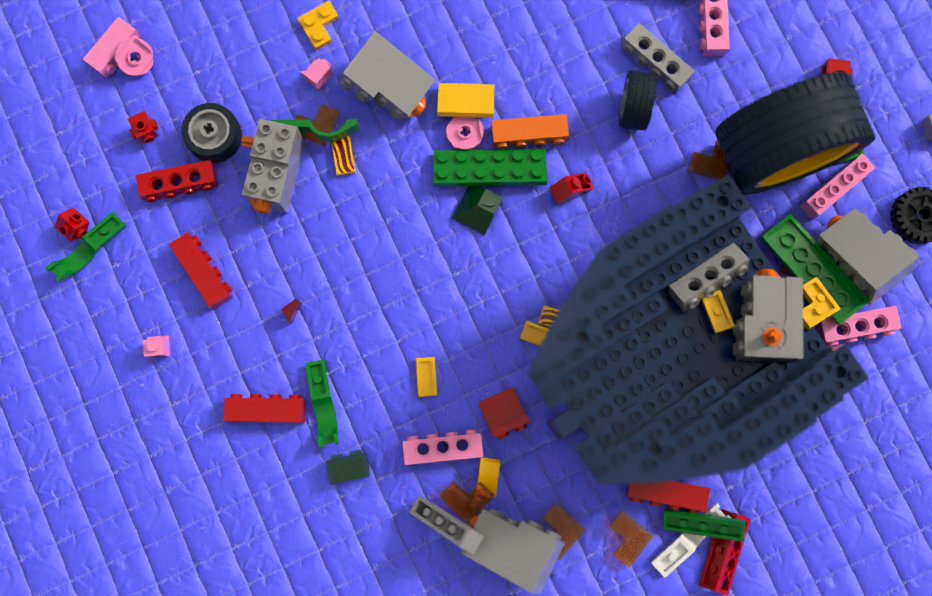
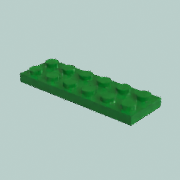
M546 149L433 150L434 187L547 185Z
M789 214L760 237L794 277L803 278V285L816 277L820 280L840 307L839 311L829 316L837 326L841 325L870 302L792 214Z

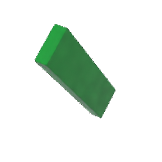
M664 509L662 530L744 542L746 520Z

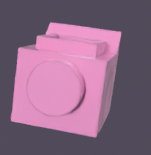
M318 58L310 64L307 71H301L303 79L320 90L333 75L331 64L327 60Z
M169 336L147 337V340H143L144 357L151 359L159 355L170 357Z

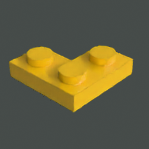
M330 1L297 18L316 51L332 43L324 26L339 19V16Z
M817 277L803 285V295L810 303V305L803 308V325L809 330L839 311L840 307Z

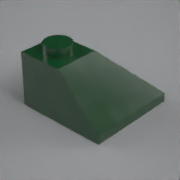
M468 186L451 218L485 235L502 204L503 197L485 188Z

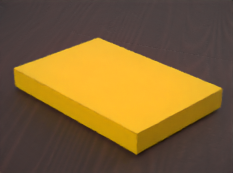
M439 83L437 116L494 118V85Z

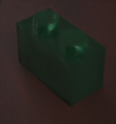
M362 450L351 451L350 456L343 457L342 454L333 455L331 460L326 461L330 484L371 476L367 453H362Z

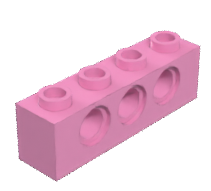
M701 0L698 7V13L701 15L702 20L699 23V31L702 32L700 50H703V56H725L730 49L727 0H715V2ZM709 16H714L716 20L711 19ZM710 33L716 34L717 37H712Z
M861 154L799 207L811 220L815 219L874 170L875 167Z
M896 306L854 313L839 325L842 329V335L837 333V325L831 318H827L815 325L816 331L824 343L827 344V347L838 345L840 340L850 343L858 341L857 337L862 336L866 340L876 338L878 333H883V336L895 334V330L902 328ZM875 319L879 321V328L874 324ZM856 322L861 326L860 332L855 328Z
M477 430L465 431V435L449 432L446 433V437H438V434L426 435V439H419L418 436L407 437V441H403L405 465L483 457L481 433H477ZM461 439L468 442V448L465 451H460L457 448V442ZM441 441L448 443L449 448L445 453H441L437 449ZM422 443L427 444L429 447V452L426 455H421L418 452V447Z

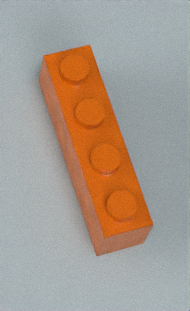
M567 114L492 120L491 123L493 148L497 147L498 149H507L509 146L524 148L530 144H535V146H544L546 143L560 145L564 144L569 137Z

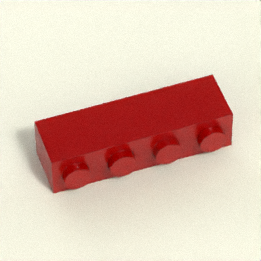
M187 232L170 243L169 246L209 308L215 310L233 298L230 293L233 290L227 282H223L220 278L222 276L221 271L217 266L213 267L211 264L212 258L206 250L203 251L200 247L202 242L198 236H193Z
M231 394L230 398L224 397L223 421L305 423L306 399H301V395H289V398H281V395L271 394L269 398H262L261 394H250V398H242L243 394Z
M676 481L628 483L625 496H629L630 501L641 503L642 499L649 500V505L661 507V503L668 504L669 509L680 511L681 507L688 508V512L700 514V511L707 512L710 488Z

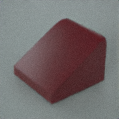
M294 299L282 308L281 311L289 322H294L301 302L298 299Z

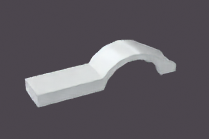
M718 503L708 508L707 512L701 513L731 518L729 515L725 516L720 511ZM681 533L651 561L652 565L666 578L695 552L697 546L706 536Z

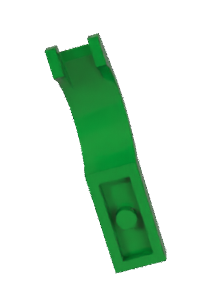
M310 119L271 120L296 126L300 133H313L321 141L330 143L340 141L359 130L357 119H347L344 126L333 133H324L317 130L312 125Z
M112 211L82 236L80 244L71 254L61 260L52 261L45 269L48 272L52 271L57 276L55 279L58 282L78 273L92 261L102 247L127 227L126 224Z
M322 359L305 363L311 401L318 425L319 448H324V445L330 443L338 445V424L330 391L326 362Z

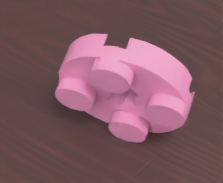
M132 37L122 40L117 45L113 57L118 68L132 76L147 73L154 61L150 45L142 39ZM137 52V58L139 59L131 61L130 54Z
M453 117L446 129L447 139L455 150H473L481 144L483 139V124L476 117ZM463 128H466L467 131H470L468 136L460 134V132L463 131Z

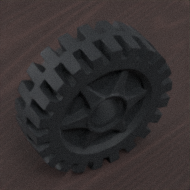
M922 186L910 189L900 195L892 205L893 209L890 211V215H893L890 221L894 222L892 227L893 229L897 228L898 231L896 233L899 236L902 235L903 240H909V243L926 244L932 242V189L930 190V187L922 188ZM919 212L923 214V219L919 216Z

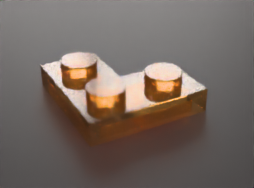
M321 104L315 120H311L312 125L321 132L331 133L339 116V111ZM298 114L295 118V120L308 119ZM301 133L302 137L323 146L327 144V142L315 137L313 133Z
M718 140L715 141L711 156L693 152L688 168L689 172L717 180L727 175L729 167Z
M453 480L439 496L468 523L495 495L481 481L467 494Z
M554 503L542 518L557 531L556 533L562 536L560 540L566 542L558 557L560 560L584 533L585 529Z
M620 511L609 526L625 539L613 555L630 568L653 538V535L623 511Z

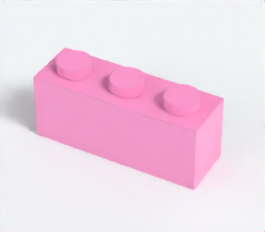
M118 17L83 60L91 68L107 78L116 70L117 64L113 57L117 45L129 37L140 39L141 36L136 29Z

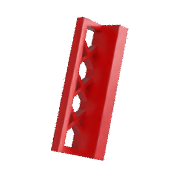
M722 509L721 512L725 516L729 515L732 519L746 520L745 541L751 519ZM713 537L699 586L717 593L729 595L744 542L736 541L735 548L733 549L734 540ZM725 580L723 589H721L722 582Z

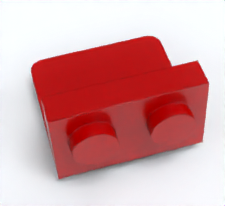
M513 388L506 389L479 402V407L493 438L498 437L500 440L509 436L508 431L516 429L518 432L527 428L526 423L530 422Z

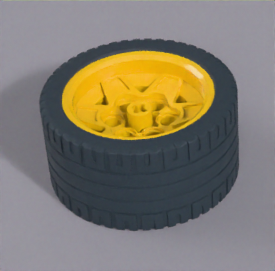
M846 72L821 74L767 94L731 114L715 130V135L730 168L734 182L743 195L768 191L815 174L860 152L876 138L850 75Z

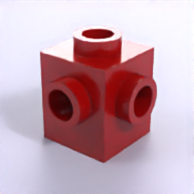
M145 111L127 118L131 126L129 131L134 140L137 139L142 144L150 143L159 136L157 132L159 127L155 119H151Z
M73 207L58 215L55 228L71 242L78 238L81 239L87 233L90 222Z

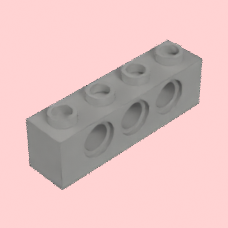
M640 23L623 40V49L628 54L636 57L640 65L646 66L651 71V74L656 75L658 79L660 78L671 91L677 93L695 72ZM639 45H644L647 49L643 50ZM653 57H658L661 61L656 62L653 60ZM666 69H672L675 74L668 73Z
M732 243L669 285V295L683 311L689 308L692 309L705 297H711L720 287L730 284L736 276L745 274L749 267V258L735 243ZM728 266L730 267V269H724L722 267ZM707 277H713L714 279H713V280H708V279H706V278H707ZM691 288H697L698 290H697V291H692V290H690V289H691Z
M420 495L409 511L410 514L458 547L472 554L476 552L484 538L483 535Z

